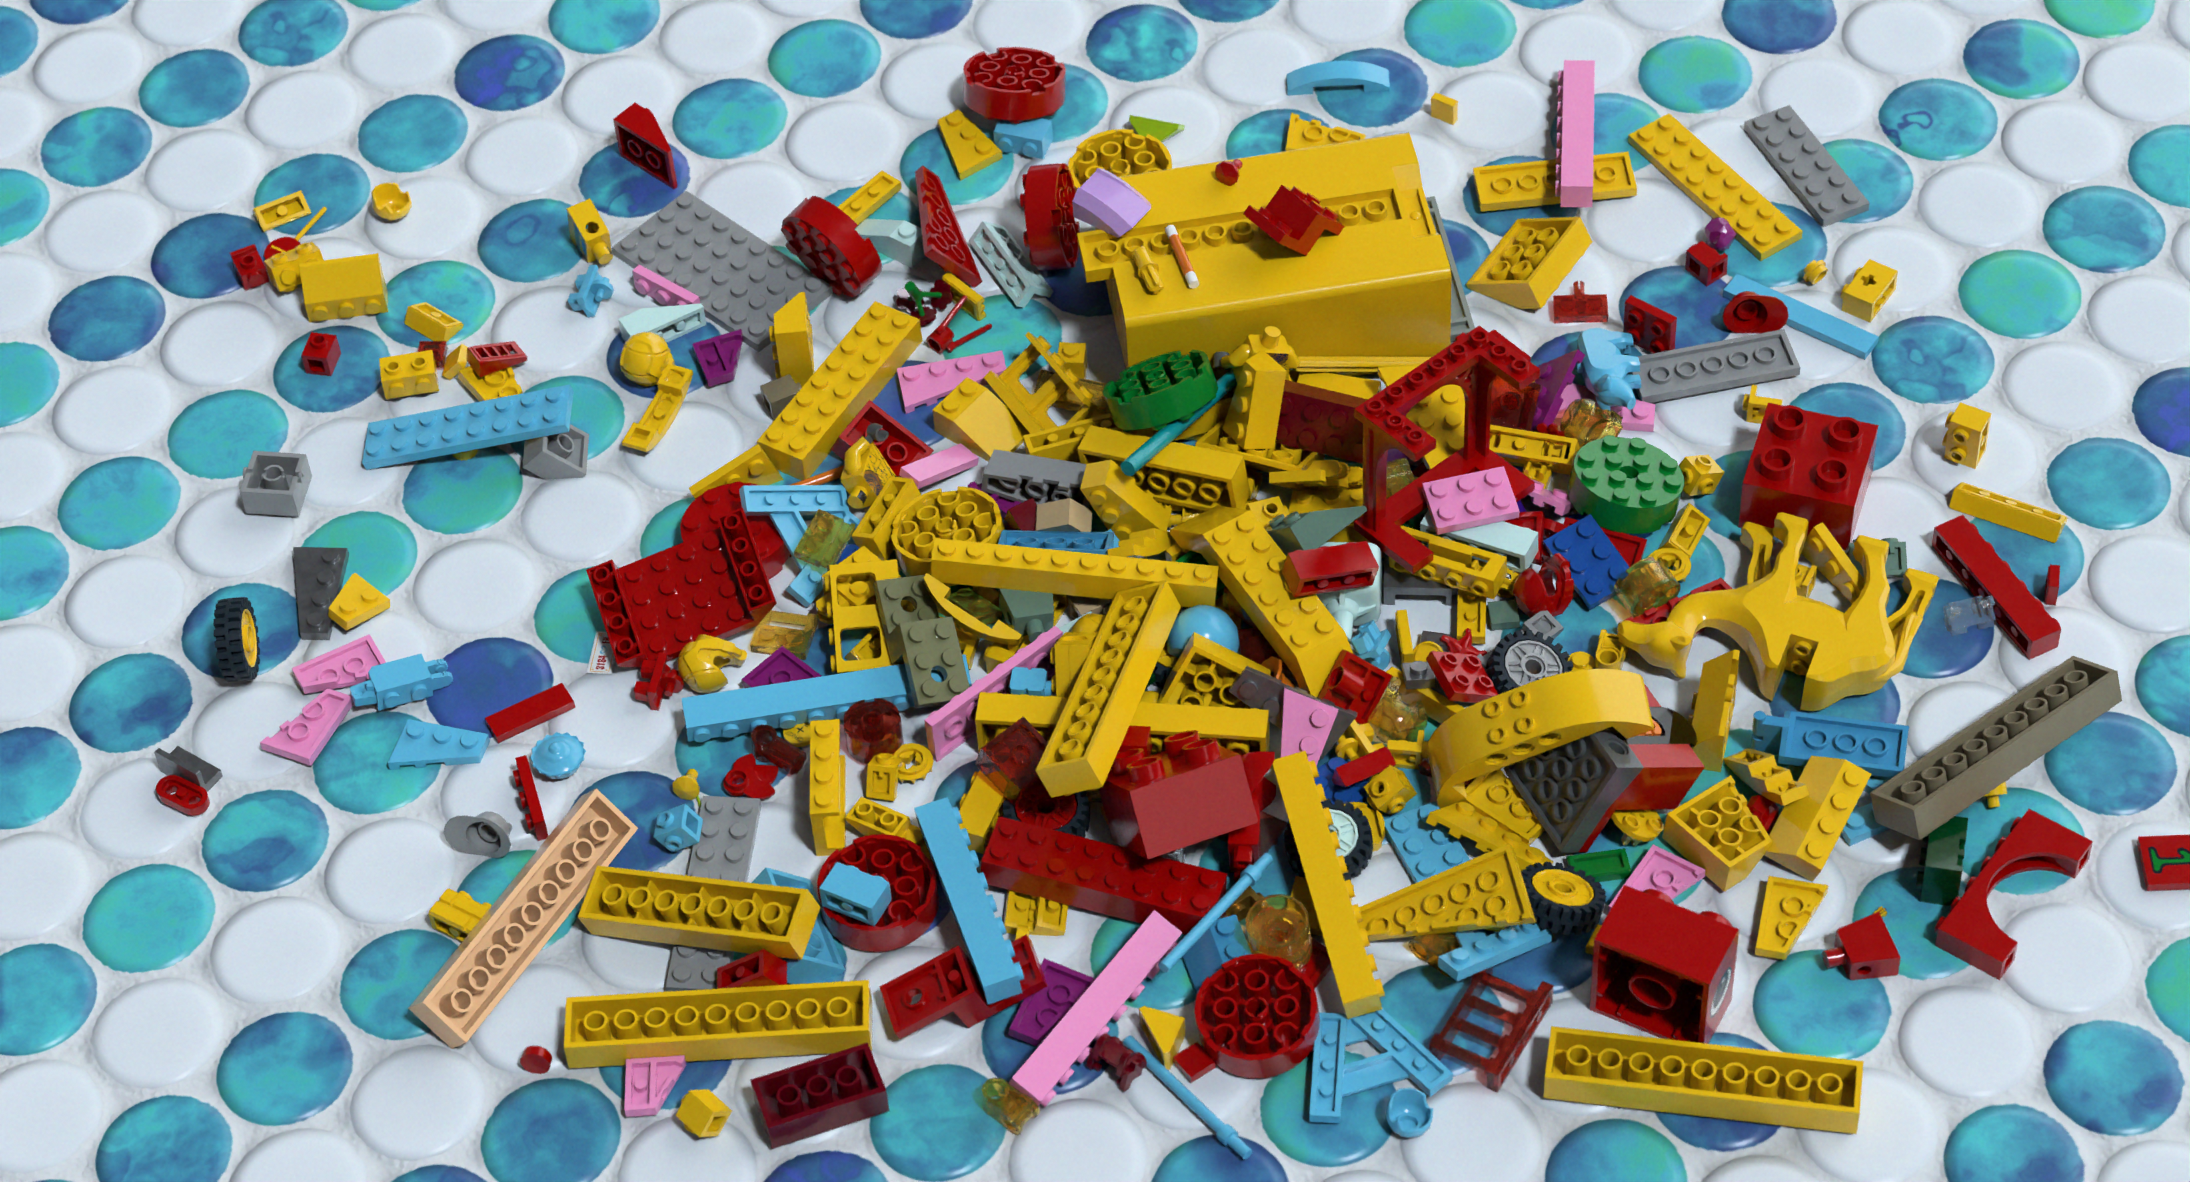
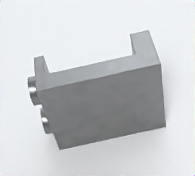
M1385 554L1384 605H1395V595L1446 596V605H1452V595H1458V588H1451L1445 584L1425 580L1406 572H1398L1394 568L1389 567V556Z

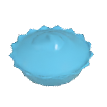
M556 732L553 735H546L543 740L537 741L536 746L531 749L532 755L530 759L533 762L532 767L536 768L538 773H542L551 779L567 778L574 774L585 760L584 754L586 750L583 748L584 742L579 741L577 736H571L568 732L564 734Z

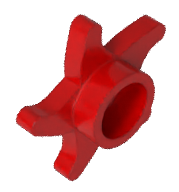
M1469 628L1464 630V636L1459 641L1445 635L1439 639L1440 642L1447 646L1450 653L1472 654L1476 656L1487 654L1486 650L1479 651L1472 646V634Z

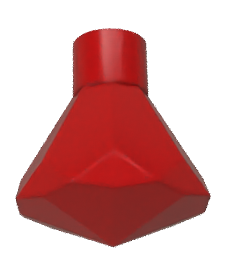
M1235 159L1232 162L1222 161L1216 165L1215 175L1220 183L1231 186L1238 181L1239 170L1243 164L1239 159Z

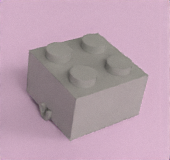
M253 451L248 468H243L244 480L239 491L246 513L299 517L312 478L306 454Z

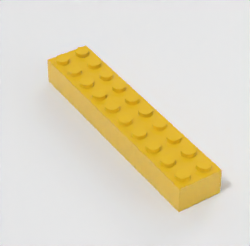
M1167 580L1116 593L1036 768V772L1051 798L1062 795L1070 796L1076 792L1097 790L1103 787L1181 608Z
M980 692L975 717L979 755L1009 757L1010 753L1016 754V750L1020 745L1038 747L1045 750L1068 698ZM1140 701L1129 725L1151 726V756L1166 751L1165 738L1190 730H1197L1200 739L1216 738L1219 746L1240 755L1248 752L1270 751L1269 710L1231 708L1228 706L1213 707L1172 703H1147Z
M869 980L566 997L564 1051L569 1068L626 1065V1059L685 1055L686 1062L827 1054L836 1053L867 1042L872 1051V996Z
M1551 1026L1544 1080V1098L1857 1134L1864 1061Z

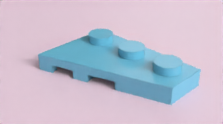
M408 719L388 761V766L390 770H397L402 765H415L416 768H423L428 763L443 762L446 766L480 763L490 742L489 735Z

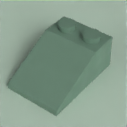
M1365 506L1301 514L1296 511L1286 517L1281 514L1268 522L1270 526L1265 530L1287 557L1289 552L1319 548L1365 513L1367 509Z

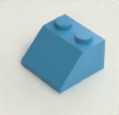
M1235 914L1218 919L1182 958L1197 995L1204 980L1207 977L1210 978L1221 969L1223 963L1252 953Z

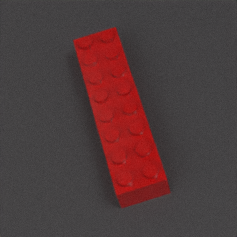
M1001 816L998 817L981 860V872L984 873L988 885L1035 897H1043L1050 901L1141 924L1155 910L1184 935H1187L1226 894L1227 873L1159 856L1146 859L1124 847Z

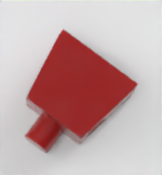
M1879 912L1839 928L1836 931L1834 948L1822 952L1823 961L1827 968L1842 965L1847 977L1851 980L1896 976L1899 972L1901 957Z

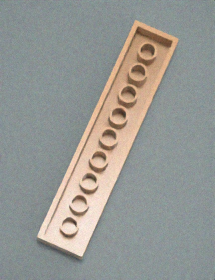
M597 788L582 795L408 1009L451 1049L467 1043L587 893L597 865L608 867L638 828Z

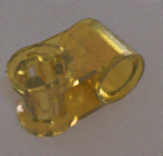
M1450 933L1414 936L1409 941V948L1417 958L1427 962L1443 975L1451 977L1438 967V957L1460 948L1456 937Z
M991 1078L983 1084L982 1101L984 1111L987 1115L1001 1123L1012 1134L1019 1135L1023 1131L1022 1127L1032 1117L1035 1118L1040 1114L1039 1107L1029 1096L1022 1094L1005 1080ZM1000 1096L1001 1098L993 1099L992 1097Z

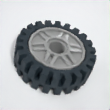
M1518 630L1513 635L1511 633L1507 634L1504 639L1502 638L1498 642L1486 664V673L1492 680L1498 694L1545 677L1572 672L1574 666L1572 661H1568L1569 654L1567 651L1561 653L1563 646L1560 643L1554 646L1552 644L1554 640L1552 637L1548 636L1546 640L1543 639L1544 633L1537 631L1535 636H1533L1532 630H1526L1523 634L1521 630Z

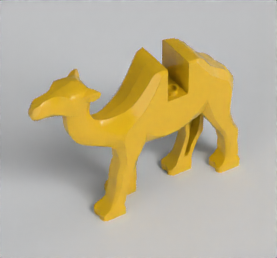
M1781 512L1777 513L1774 528L1752 522H1745L1741 528V543L1749 548L1752 553L1746 585L1736 589L1698 592L1689 595L1675 605L1666 622L1648 625L1629 620L1620 621L1617 626V635L1622 645L1637 651L1649 664L1670 669L1675 676L1683 679L1686 676V661L1697 631L1704 627L1719 629L1734 639L1746 652L1754 670L1758 687L1766 698L1773 701L1784 670L1792 671L1795 674L1806 676L1800 710L1817 711L1829 707L1846 696L1873 693L1883 688L1891 677L1903 670L1913 638L1935 594L1939 577L1908 568L1903 575L1904 580L1902 582L1904 591L1909 595L1908 599L1898 611L1887 617L1886 607L1889 601L1890 586L1886 577L1885 564L1888 558L1889 543L1858 535L1852 554L1855 560L1863 567L1864 587L1859 597L1844 613L1823 602L1797 595L1795 577L1798 570V559L1807 538L1809 522L1805 518ZM1776 537L1782 541L1784 546L1776 556L1775 565L1771 572L1770 558Z

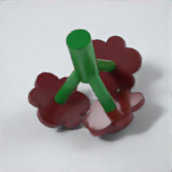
M938 279L935 281L934 287L930 289V292H924L922 289H918L914 282H907L904 288H900L896 292L899 297L896 300V306L901 310L905 309L911 316L920 319L921 326L928 325L936 319L935 314L937 311L927 306L924 307L925 301L923 297L931 298V306L933 308L945 310L947 304H950L953 299L950 291L951 287L948 283Z

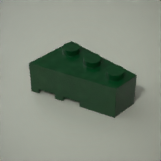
M1954 816L1948 822L1922 838V841L1928 842L1927 848L1921 847L1919 865L1925 866L1924 872L1918 871L1916 889L1921 890L1920 902L1951 906L1958 896L1963 870L1962 864L1965 853L1968 818Z

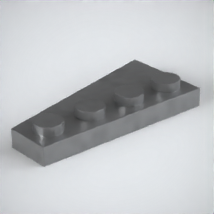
M293 547L302 640H330L334 621L328 617V608L342 589L349 559L348 549Z
M1246 666L1229 688V692L1251 708L1269 710V721L1281 730L1284 688L1339 709L1320 759L1324 758L1357 717V712L1353 710H1345L1334 705V702L1324 698L1323 700L1307 694V691L1288 686L1277 678Z

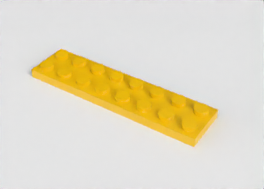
M1670 113L1628 135V143L1713 219H1726L1736 233L1735 239L1760 261L1802 239L1803 231Z

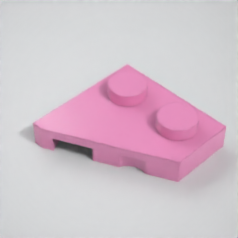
M685 1055L626 1059L624 1105L626 1117L658 1114L686 1067Z

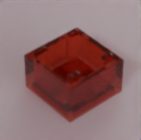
M1022 717L980 749L975 765L1013 805H1016L1043 784L1036 772V768L1048 742Z

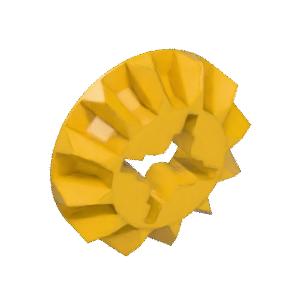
M1661 548L1655 550L1646 560V574H1650L1652 581H1660L1662 586L1665 583H1672L1675 586L1678 581L1685 582L1687 575L1691 572L1690 559L1678 549ZM1663 566H1673V571L1671 569L1663 570Z
M916 743L903 744L890 753L895 758L902 759V766L898 770V778L901 783L911 780L914 784L916 779L922 778L925 780L927 773L932 772L933 756L929 749L923 745ZM915 758L916 765L906 769V764H910Z

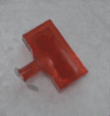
M1578 281L1574 282V295L1553 296L1554 323L1608 322L1607 294L1587 295L1584 290V282L1580 281V287H1578Z

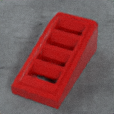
M515 341L476 345L467 348V362L479 377L527 361V355Z

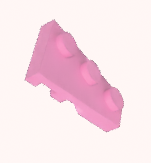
M368 634L293 667L292 671L304 694L325 691L327 688L336 689L353 686L369 680L368 672L371 667L386 663L372 637Z
M327 688L303 707L302 713L293 721L289 722L287 720L280 726V731L273 737L269 738L267 736L260 742L262 750L312 766L354 703L351 696Z
M1284 688L1280 758L1306 750L1308 760H1315L1317 766L1339 709Z
M1653 844L1624 885L1642 892L1646 889L1659 890L1671 899H1674L1703 879L1706 870ZM1621 888L1620 891L1617 893V895H1616L1615 898L1612 900V902L1609 904V906H1608V913H1609V911L1611 910V908H1612L1614 902L1616 901L1618 895L1620 894L1622 888Z

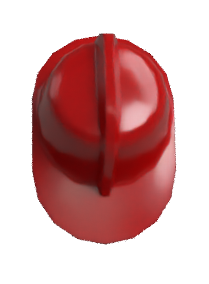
M1744 291L1735 295L1724 308L1723 321L1726 327L1735 333L1760 334L1780 330L1787 323L1789 315L1786 305L1780 299L1767 295H1758L1751 291Z

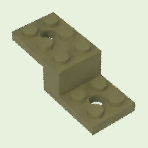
M925 575L878 580L873 584L891 664L905 663L915 708L947 704L954 696L960 695L969 688L953 616L939 618L936 603L931 598L924 584L923 577ZM901 600L910 601L914 608L913 612L905 611L901 606ZM936 669L940 671L943 675V682L935 681L931 676V670Z

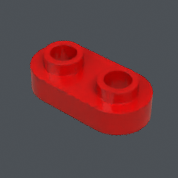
M165 776L156 785V791L162 803L187 815L195 816L202 814L210 805L208 793L203 787L180 776Z

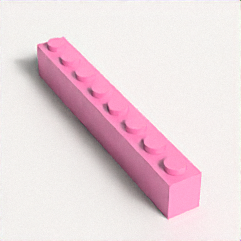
M1564 60V70H1558L1556 180L1561 181H1556L1555 196H1561V207H1592L1595 60Z
M1154 910L1012 1077L1005 1089L1033 1112L1040 1104L1046 1107L1056 1095V1092L1053 1090L1058 1083L1064 1086L1075 1072L1071 1069L1075 1062L1078 1061L1082 1064L1089 1056L1090 1044L1094 1040L1097 1041L1102 1034L1109 1032L1110 1028L1106 1025L1111 1019L1117 1022L1128 1009L1124 1005L1127 1000L1131 998L1135 1001L1145 989V986L1142 984L1147 977L1152 980L1161 970L1159 962L1178 944L1177 940L1182 932Z

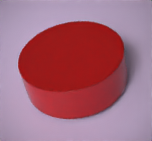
M529 1046L524 1049L520 1063L525 1070L531 1073L544 1074L549 1071L553 1058L551 1053L545 1048Z

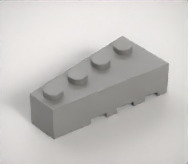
M994 449L983 473L981 490L1012 501L1022 503L1033 498L1036 504L1071 498L1090 510L1093 508L1080 490L1086 464Z

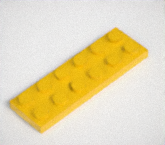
M1628 152L1593 155V200L1637 196V185ZM1556 159L1473 168V178L1481 212L1561 203V196H1555L1556 181H1561L1556 180Z

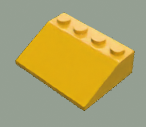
M1581 217L1517 219L1469 279L1466 286L1470 290L1519 309L1542 308L1553 292L1558 289L1567 274L1572 271L1577 261L1585 254L1592 240Z
M1223 419L1195 444L1197 447L1243 455L1246 470L1254 472L1263 471L1269 473L1307 470L1313 461L1324 460V454L1275 443L1274 449H1243L1223 430L1225 423Z

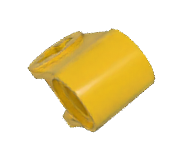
M1601 629L1595 655V669L1622 670L1629 647L1620 643L1617 634L1607 633L1606 629Z

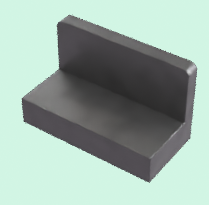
M179 746L170 754L160 748L154 752L162 773L167 776H180L203 787L207 792L223 777L219 768Z

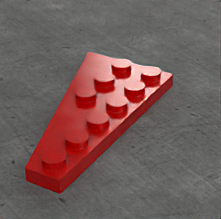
M922 165L915 171L924 255L936 262L943 271H950L963 283L967 282L975 288L982 282V279L938 175Z

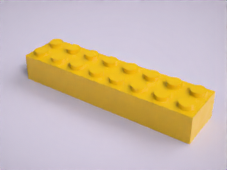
M874 301L757 440V444H759L778 471L799 480L810 478L829 455L830 449L840 434L869 400L873 402L897 373V368H901L921 344L920 319Z
M597 865L578 918L592 935L749 954L765 949L777 957L802 960L820 906L808 889Z

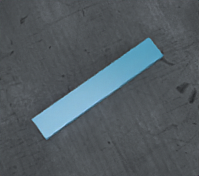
M1736 274L1723 290V297L1730 300L1735 295L1744 291L1776 297L1783 301L1788 309L1789 316L1786 325L1864 360L1878 344L1879 336L1739 274Z

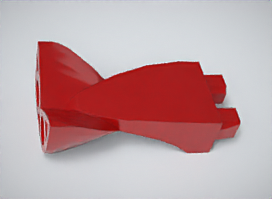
M1259 751L1241 755L1258 823L1229 832L1230 872L1235 873V883L1241 878L1240 874L1248 865H1253L1261 857L1260 812L1269 806L1276 797V785L1264 776L1275 760V752Z

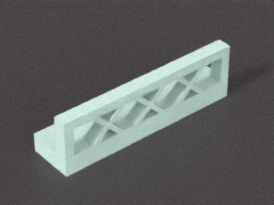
M982 221L969 242L1016 306L1025 308L1034 294L1050 297L1053 290L1036 267L1031 265L1030 259L1004 226Z

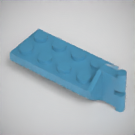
M1787 710L1784 712V717L1768 716L1763 711H1756L1753 718L1750 748L1779 755L1778 763L1805 767L1810 756L1846 759L1871 773V775L1893 778L1904 770L1909 726Z

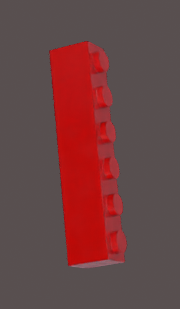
M1961 515L1934 527L1932 547L2029 660L2058 647L2061 633L2059 622L2046 612L2041 601L2034 598L2028 591L2026 584L2015 576L2009 564L1996 554L1992 544L1984 540L1973 523H1970L1964 515Z

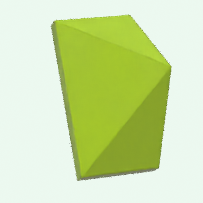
M1130 115L1129 121L1138 135L1146 137L1149 134L1161 142L1182 132L1185 127L1182 124Z

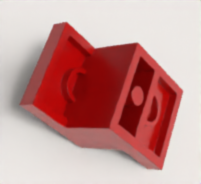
M1281 185L1266 208L1261 206L1260 209H1256L1249 205L1243 215L1279 244L1307 256L1325 229L1339 235L1345 227L1337 221L1339 215L1327 207L1323 208L1320 205L1321 201L1308 192L1306 194L1296 186L1290 189Z

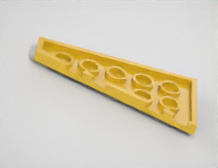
M1419 365L1378 367L1377 374L1385 386L1388 387ZM1442 386L1415 404L1405 416L1436 439V448L1423 456V462L1427 469H1432L1464 447L1465 399L1460 386Z
M1509 843L1359 907L1363 921L1357 924L1359 930H1366L1369 941L1532 924L1536 923L1514 848Z

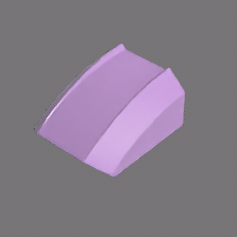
M1097 168L1096 172L1080 188L1078 187L1072 201L1073 216L1117 238L1133 228L1151 209L1150 202L1135 188L1116 175L1101 168Z

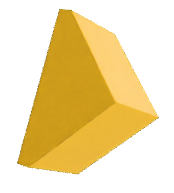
M1146 1006L1140 1007V1026L1160 1063L1169 1070L1173 1065V1056L1178 1054L1186 1036L1185 1018Z

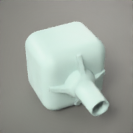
M1325 542L1320 547L1342 545L1349 542ZM1368 543L1379 566L1373 585L1316 594L1345 631L1349 644H1351L1353 626H1360L1372 620L1376 623L1381 614V550L1373 543Z

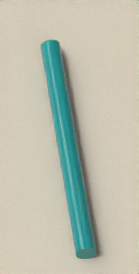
M1232 368L1217 380L1218 391L1215 399L1194 411L1193 417L1183 421L1174 420L1169 422L1166 427L1160 429L1121 463L1122 472L1127 476H1133L1236 387L1237 383Z

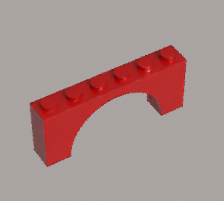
M2028 809L2022 818L2017 817L2014 820L2010 829L2011 833L2007 838L2003 836L1999 840L1995 849L1996 853L1992 857H1986L1980 868V874L1977 877H1971L1966 885L1965 894L1962 897L1957 896L1950 907L1949 915L1947 917L1942 916L1934 930L1937 933L1936 947L1998 980L2002 978L2015 960L2018 942L2005 934L1993 920L1987 905V898L1991 891L2006 878L2026 871H2052L2075 879L2089 860L2093 843L2090 839L2031 809Z

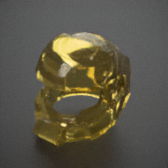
M1576 399L1566 409L1561 419L1560 431L1564 432V437L1578 439L1579 447L1581 448L1585 444L1604 438L1607 435L1618 437L1623 429L1621 425L1623 417L1612 410L1600 409L1595 405V400Z
M1398 677L1390 679L1383 698L1368 719V723L1375 727L1376 737L1385 744H1387L1388 740L1414 742L1418 738V730L1425 731L1428 715L1422 700L1413 702L1411 705H1405L1401 701L1402 694L1399 692L1401 680Z

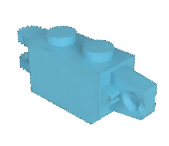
M421 653L372 666L368 672L369 680L350 687V693L355 707L376 704L378 711L431 697L433 696V690L452 684L453 676L450 672L446 671L448 669L446 660L437 659L425 662Z

